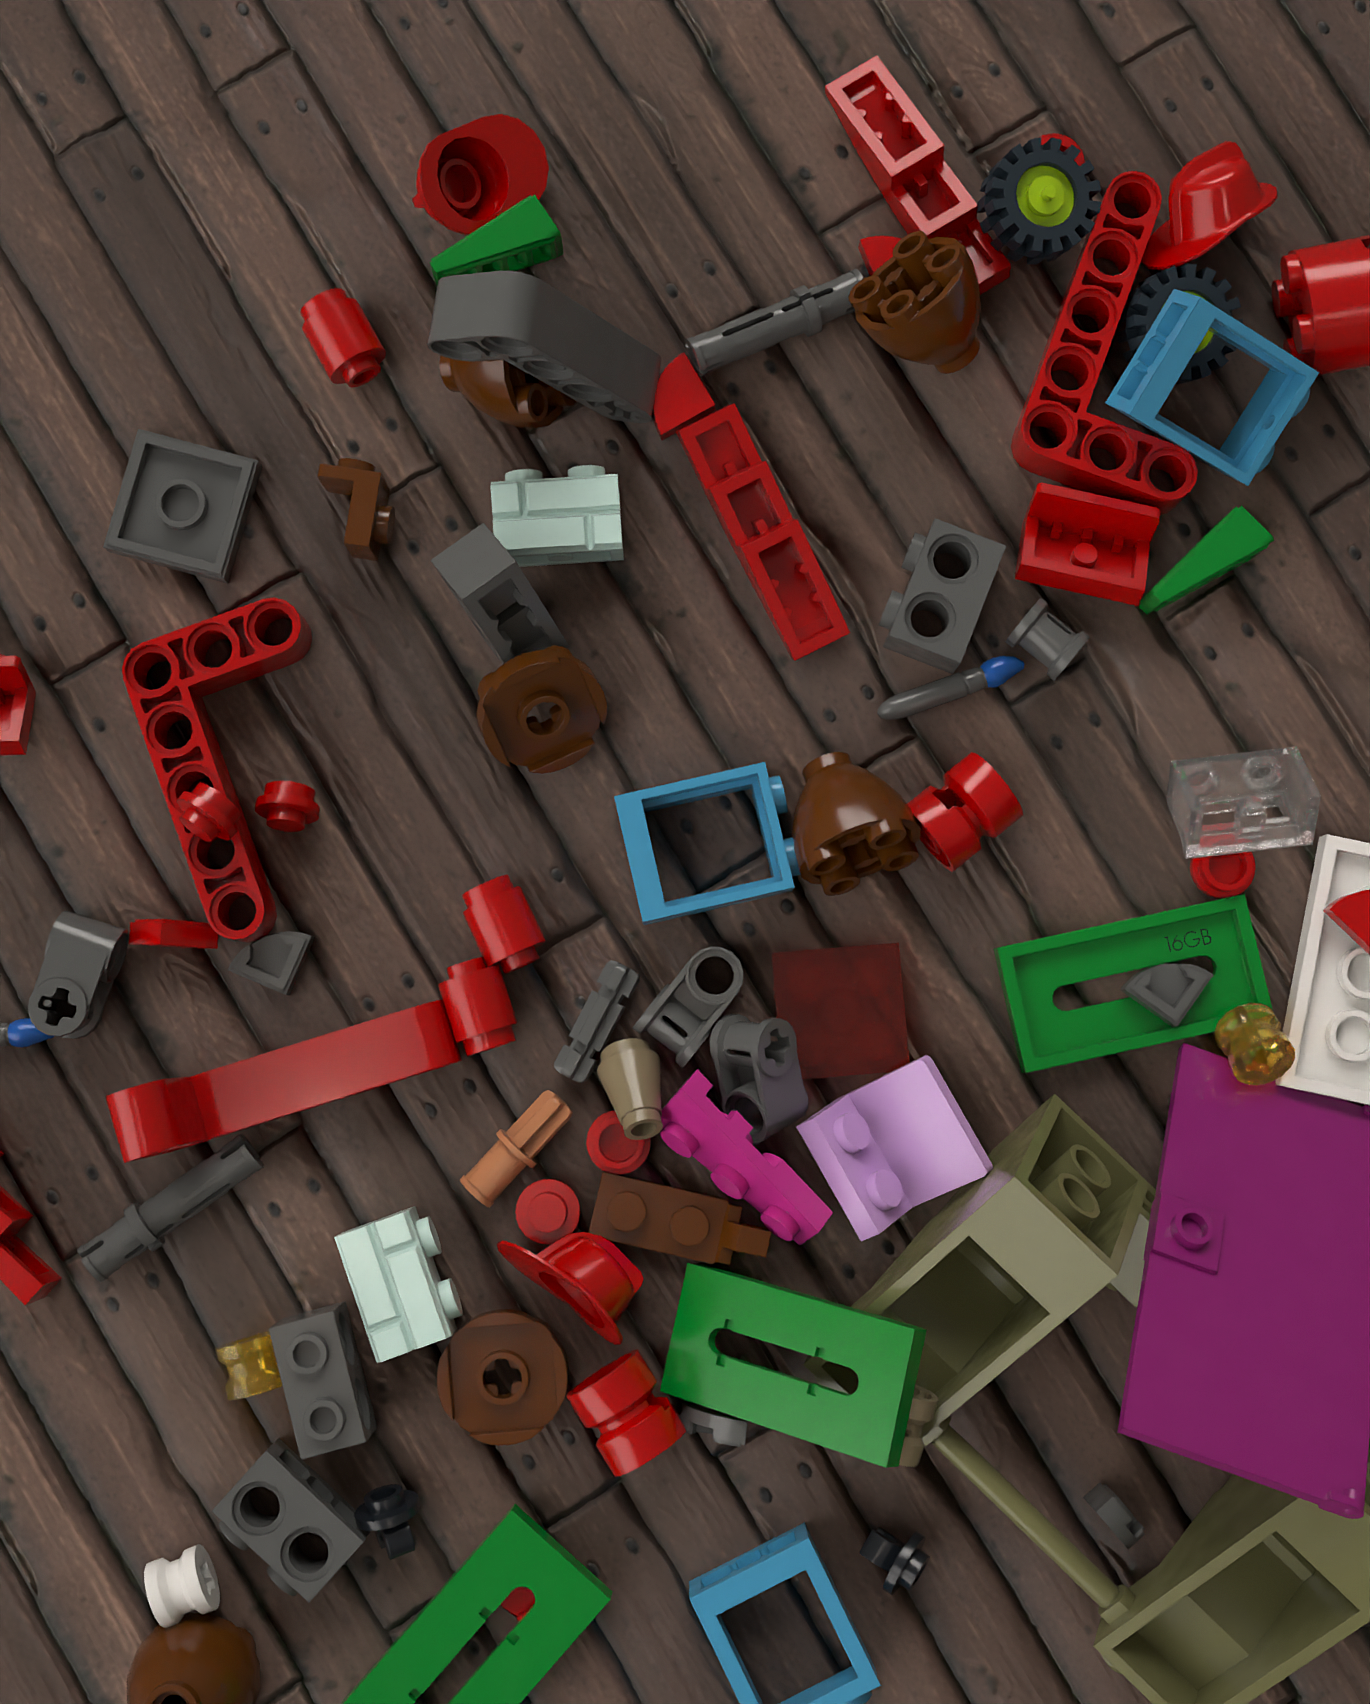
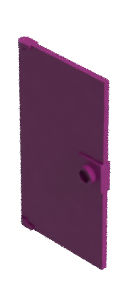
M1183 1043L1178 1049L1155 1199L1151 1207L1143 1257L1145 1262L1117 1432L1318 1505V1508L1350 1519L1362 1518L1365 1507L1370 1438V1106L1364 1105L1362 1107L1345 1100L1276 1085L1275 1075Z

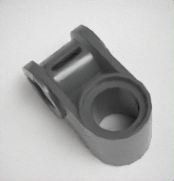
M63 911L58 916L49 934L45 948V958L32 995L29 998L28 1013L31 1022L37 1030L51 1036L78 1039L89 1035L97 1028L102 1019L113 982L125 960L129 944V932L127 929L69 911ZM59 1000L68 1001L72 1005L77 1006L73 1018L64 1017L61 1013L56 1012V1005Z
M711 946L699 950L691 957L672 983H667L632 1029L639 1034L648 1032L676 1055L675 1063L683 1068L712 1032L716 1020L738 994L743 984V969L740 960L733 952L723 947ZM712 956L727 960L734 972L731 986L725 992L719 994H712L703 990L696 978L700 963ZM663 1015L674 1021L688 1035L684 1036L663 1019Z
M731 1013L721 1017L716 1022L711 1033L710 1054L716 1067L723 1101V1112L729 1114L731 1111H738L753 1127L750 1131L753 1139L752 1145H758L802 1118L808 1109V1095L803 1085L797 1055V1038L789 1022L780 1018H769L761 1023L750 1022L747 1017L740 1014ZM771 1036L777 1037L778 1041H771ZM729 1049L736 1050V1054H731Z

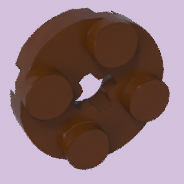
M554 645L544 650L526 652L508 660L496 671L484 676L477 690L480 698L477 707V721L489 751L499 762L509 767V762L519 766H527L529 773L544 774L559 771L582 759L595 744L592 736L598 730L600 720L604 725L607 717L606 697L596 676L584 662L573 657L572 653L563 646ZM553 702L556 704L549 709L551 718L546 721L539 722L536 716L527 717L532 708L539 703Z
M497 1309L481 1313L460 1327L444 1350L437 1370L438 1395L444 1411L451 1420L455 1419L461 1428L470 1432L469 1436L478 1441L498 1446L524 1442L533 1438L544 1429V1426L553 1420L564 1401L569 1381L566 1353L560 1341L553 1334L549 1324L540 1318H534L525 1312L512 1309ZM497 1359H507L511 1368L520 1369L522 1380L512 1383L511 1393L499 1394L497 1383L486 1382L485 1372L495 1369Z

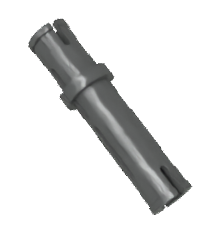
M853 269L831 281L810 289L802 285L791 290L790 297L778 303L756 310L708 332L706 331L685 339L686 350L692 366L698 376L702 377L711 371L719 369V367L760 352L791 337L793 338L803 333L810 337L822 332V325L855 312L854 307L849 302V294L852 288L864 279L863 275L858 269Z
M237 1135L232 1141L224 1145L222 1149L190 1169L154 1197L149 1198L141 1205L138 1202H134L125 1208L123 1218L78 1248L77 1252L82 1257V1263L97 1281L103 1282L111 1274L119 1270L121 1266L148 1248L152 1252L165 1244L164 1237L174 1231L176 1227L222 1197L238 1183L264 1168L263 1161L259 1159V1154L244 1135Z

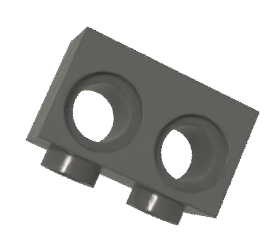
M936 518L926 536L915 532L901 568L912 572L904 594L892 590L879 622V626L889 629L883 647L953 674L961 664L1006 545ZM943 553L955 555L964 566V576L957 579L943 577L935 569L933 558ZM920 610L934 613L941 621L942 634L936 637L919 635L912 627L911 614Z
M484 523L431 560L486 644L502 664L526 652L544 650L554 645L565 648L569 646L515 559Z
M346 1301L285 1317L271 1326L269 1333L301 1460L366 1442L376 1430L377 1423Z
M280 1438L264 1452L212 1510L221 1520L219 1523L221 1532L233 1545L244 1551L251 1548L269 1565L267 1573L282 1591L291 1596H296L299 1593L308 1603L360 1547L370 1531L361 1530L357 1527L354 1517L356 1510L311 1467L301 1460ZM265 1487L272 1490L280 1503L279 1514L270 1516L258 1512L251 1501L252 1488ZM310 1532L321 1536L328 1546V1557L322 1560H313L306 1557L299 1548V1535Z

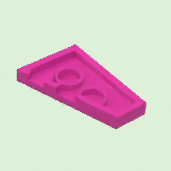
M697 1069L662 1109L661 1119L663 1128L660 1133L662 1140L677 1154L686 1158L693 1156L711 1171V1180L722 1192L734 1199L743 1198L762 1214L760 1217L762 1223L774 1235L786 1241L794 1240L799 1245L803 1244L819 1233L833 1212L782 1158L771 1153L761 1154L752 1145L753 1139L750 1131L753 1127L738 1111H731L729 1114L721 1112L708 1099L706 1094L713 1085Z

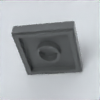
M138 429L103 548L110 553L228 584L262 465L255 459Z

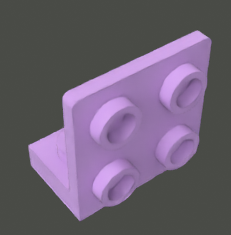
M928 1055L922 1056L837 1098L796 1126L861 1242L883 1232L912 1207L980 1179L993 1169L989 1157L934 1061Z

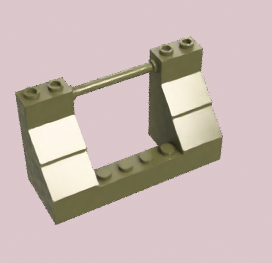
M1053 1094L990 1152L988 1157L993 1165V1169L986 1176L961 1186L938 1214L924 1226L873 1287L851 1307L927 1329L916 1385L934 1393L938 1397L939 1402L933 1420L925 1423L923 1426L921 1438L924 1445L927 1446L931 1442L1099 1605L1098 1614L1101 1616L1093 1647L1101 1653L1107 1665L1130 1681L1151 1704H1248L1370 1622V1438L1365 1507L1362 1518L1350 1519L1318 1508V1505L1232 1474L1225 1485L1211 1496L1159 1566L1127 1588L1124 1584L1116 1586L949 1425L952 1418L950 1415L1105 1286L1113 1291L1118 1290L1136 1308L1138 1306L1145 1262L1143 1257L1151 1207L1155 1199L1156 1189L1056 1094ZM808 1355L803 1365L814 1375L819 1385L850 1395L857 1390L859 1379L853 1369L823 1360L820 1357Z

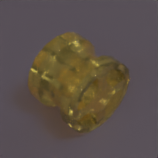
M1262 1003L1244 1004L1230 1010L1218 1021L1215 1028V1040L1222 1052L1228 1056L1229 1067L1238 1081L1247 1085H1262L1278 1079L1291 1068L1295 1060V1048L1287 1035L1281 1032L1280 1021L1270 1007Z
M269 1331L246 1336L215 1348L218 1361L226 1365L229 1380L225 1385L227 1400L247 1398L283 1386Z

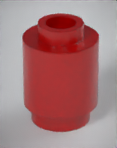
M333 288L317 294L304 304L300 311L305 321L302 330L332 383H347L349 387L354 388L368 383L380 373L381 367L379 364L384 360L386 351L355 298L348 297L342 288Z
M508 874L484 882L462 895L467 909L463 911V915L487 967L501 965L504 973L508 974L540 959L535 948L545 943L546 940L521 886L514 887Z
M478 957L446 968L449 980L439 983L438 987L456 1043L463 1042L467 1057L516 1041L512 1025L517 1024V1019L500 966L495 965L486 968L483 957Z

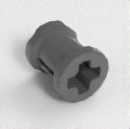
M1040 598L1005 642L1012 648L1019 645L1048 668L1047 676L1055 681L1090 636L1084 631L1077 634L1047 611L1048 603Z

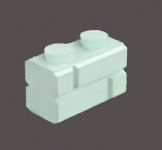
M597 465L572 467L567 471L568 477L543 479L542 472L534 469H519L507 472L505 474V481L491 482L493 535L515 559L519 567L624 560L618 474L605 475V468Z
M414 1206L347 1230L334 1237L377 1363L446 1339L457 1330L454 1318L463 1315L462 1305L452 1279L440 1280L432 1256L442 1252L435 1226L429 1216L419 1219L416 1207Z

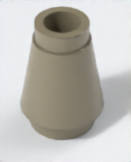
M637 1038L623 1039L608 1045L600 1055L601 1063L598 1066L597 1074L619 1122L623 1126L625 1136L632 1140H642L655 1136L663 1128L661 1119L659 1055L651 1050L647 1041Z

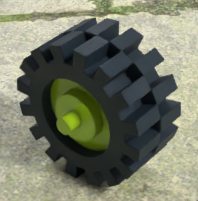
M1041 137L1030 139L1023 147L1021 144H1018L1012 148L989 171L991 174L983 180L979 191L984 192L985 195L977 202V213L986 212L987 218L980 223L984 234L990 230L994 231L997 238L990 244L997 251L1004 245L1010 248L1006 258L1017 262L1023 256H1027V264L1037 265L1045 258L1047 262H1050L1074 247L1093 228L1095 222L1091 221V219L1100 212L1101 202L1093 201V197L1101 191L1099 179L1088 182L1086 176L1095 168L1089 159L1081 166L1074 161L1081 152L1075 146L1071 145L1062 152L1059 150L1062 142L1060 139L1050 138L1044 145H1041Z
M1185 264L1178 268L1173 266L1141 281L1139 288L1130 291L1127 302L1130 303L1129 307L1123 309L1119 320L1120 322H1126L1125 329L1117 332L1118 343L1127 341L1130 347L1129 351L1123 353L1127 363H1130L1174 289L1199 296L1233 317L1232 311L1241 308L1238 297L1228 300L1224 294L1232 288L1230 283L1226 279L1218 282L1213 281L1216 271L1208 267L1196 271L1197 264ZM1236 319L1243 324V319ZM1208 330L1175 385L1211 375V371L1222 368L1229 361L1225 354L1235 352L1237 348Z

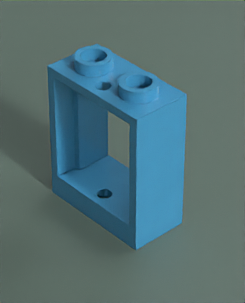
M1174 289L1105 403L1167 441L1187 450L1192 456L1220 473L1248 486L1255 474L1261 472L1270 462L1274 454L1275 442L1289 420L1296 416L1307 403L1310 387L1319 372L1203 298ZM1208 330L1269 368L1268 373L1220 450H1217L1158 414Z
M765 762L614 796L643 925L784 894L794 889L792 876L800 875L795 856L793 837L783 839L778 819L779 814L788 812L785 792L779 775L768 776ZM751 789L772 878L665 902L644 813Z
M805 1522L689 1581V1599L740 1704H763L720 1613L805 1570L852 1666L779 1704H865L872 1696L871 1690L881 1686L873 1661Z

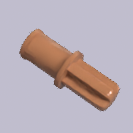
M550 1090L544 1091L507 1132L500 1129L496 1133L499 1140L466 1176H462L460 1182L478 1201L490 1208L494 1204V1200L527 1165L534 1168L537 1164L534 1157L572 1117V1110L557 1094Z

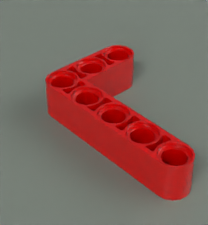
M1128 171L1121 173L1111 181L1101 200L1100 212L1092 219L1095 224L1086 235L1012 436L1011 450L1013 458L1019 466L1031 473L1084 492L1157 507L1161 510L1160 515H1163L1174 509L1195 485L1198 469L1194 458L1187 450L1176 444L1086 412L1161 208L1162 195L1160 187L1155 180L1143 172ZM1120 202L1130 204L1139 213V218L1124 217L1117 211L1115 204ZM1104 258L1112 261L1117 266L1119 274L1114 276L1105 275L1096 268L1093 260ZM1077 314L1090 316L1098 324L1099 332L1088 333L1080 330L1074 324L1072 316ZM1063 370L1071 373L1076 378L1079 388L1071 391L1061 389L1052 380L1051 372ZM1038 426L1048 428L1055 434L1058 446L1050 449L1040 447L1031 438L1029 430ZM1103 448L1109 451L1115 458L1116 469L1103 470L1095 466L1090 458L1089 450ZM1159 469L1167 472L1173 479L1174 491L1164 492L1157 489L1150 481L1149 470Z
M274 597L261 599L142 642L129 651L124 658L122 666L123 680L207 920L212 929L220 936L246 943L255 942L270 933L277 918L276 905L202 697L292 665L303 659L310 650L312 634L306 620L290 603ZM283 618L292 620L293 628L287 641L275 646L265 644L264 635L270 623ZM220 640L231 641L232 652L227 662L220 667H207L205 657L209 647ZM168 661L171 664L170 679L161 688L150 690L146 682L148 671L158 662ZM179 720H190L192 724L191 739L181 748L170 749L167 744V733L170 727ZM201 778H210L213 788L227 797L241 812L240 818L234 824L237 832L231 838L234 843V856L231 862L222 869H213L208 860L209 847L219 837L216 836L212 842H207L188 830L179 819L184 811L178 805L177 799L184 791L189 790L193 782ZM248 895L255 903V918L248 927L237 930L229 921V909L236 899Z
M440 999L197 1075L159 1079L105 1096L123 1161L127 1163L193 1146L460 1062L462 1059L443 1000Z

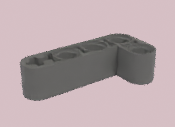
M492 271L447 276L438 281L427 343L428 348L434 353L461 361L503 359L609 419L639 424L652 420L661 366V356L657 352L546 282L529 274L516 271Z

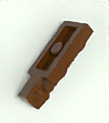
M605 1171L602 1172L589 1233L601 1235L610 1241L713 1265L714 1262L730 1265L733 1250L766 1258L772 1231H769L766 1227L740 1222L743 1207L728 1203L726 1198L622 1174L615 1175Z

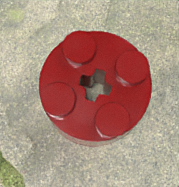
M1370 235L1289 251L1288 255L1281 257V279L1273 280L1272 302L1276 317L1288 316L1292 338L1284 339L1283 350L1318 371V376L1370 366Z

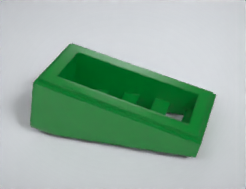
M530 195L433 257L429 263L437 286L438 281L447 276L492 271H519L563 255L562 236L537 197Z
M1242 505L1239 508L1237 506L1234 507L1141 599V604L1138 607L1146 615L1163 609L1253 559L1274 541L1273 536Z

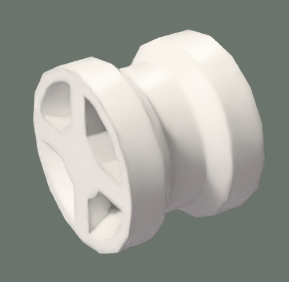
M198 1544L185 1549L181 1557L169 1562L164 1558H160L146 1564L144 1570L146 1595L152 1613L160 1626L167 1628L178 1624L185 1613L194 1610L205 1614L219 1607L220 1590L217 1575L211 1558L202 1545Z

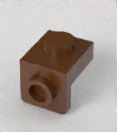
M341 458L338 460L337 466L319 464L317 477L326 491L351 495L344 537L345 546L353 558L378 561L381 543L390 544L395 523V508L387 506L390 488L382 473L375 472L376 467L373 464L358 459Z

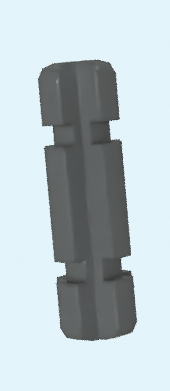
M610 960L606 963L597 980L598 983L602 984L599 992L597 993L592 990L569 1034L570 1037L574 1038L570 1047L565 1044L563 1045L554 1062V1068L559 1073L580 1083H585L589 1079L598 1062L592 1059L596 1050L602 1053L626 1008L620 1005L624 996L630 999L640 981V975L636 971L617 961Z

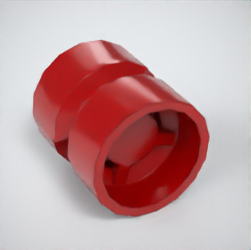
M974 752L968 754L943 775L944 787L939 789L930 785L907 803L920 826L919 840L937 861L951 872L955 871L982 849L980 838L983 835L996 838L1024 815L1019 801L1006 782L987 761Z
M638 1349L632 1350L606 1364L581 1381L566 1396L584 1427L599 1429L601 1435L598 1438L596 1447L615 1477L627 1474L646 1464L672 1446L686 1432L685 1425L668 1397H655L652 1392L657 1379Z

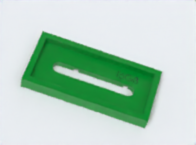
M1245 894L993 949L1021 1073L1033 1072L1275 1019ZM1197 956L1208 958L1213 965L1212 978L1177 1027H1171L1131 997L1067 1011L1058 1009L1053 1003L1052 996L1054 991L1058 987Z
M687 1263L660 1391L885 1468L898 1467L927 1329L705 1264ZM720 1329H730L739 1334L849 1367L858 1376L857 1390L850 1395L724 1355L716 1348V1334Z
M514 1504L341 1704H414L416 1699L424 1693L485 1623L491 1613L499 1607L515 1588L522 1586L529 1588L534 1593L535 1603L447 1703L520 1704L611 1600L613 1591L519 1506Z

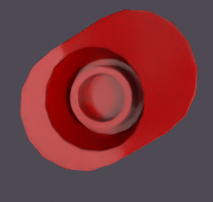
M504 114L484 116L444 132L426 145L419 160L416 176L417 194L412 198L414 207L424 208L431 218L445 226L448 230L469 235L528 196L535 195L538 200L541 198L547 186L549 171L545 148L533 129L520 119Z
M1225 141L1194 157L1171 179L1168 198L1170 219L1150 236L1141 263L1148 269L1165 270L1173 266H1181L1202 256L1218 245L1244 222L1270 207L1278 198L1277 188L1269 183L1258 182L1250 163L1244 158L1241 148L1235 142Z
M571 1233L536 1255L511 1242L503 1240L497 1243L498 1251L518 1271L567 1304L589 1327L614 1345H621L623 1343V1337L616 1323L632 1301L635 1293L642 1286L643 1276L641 1271L612 1242L601 1235L592 1233Z

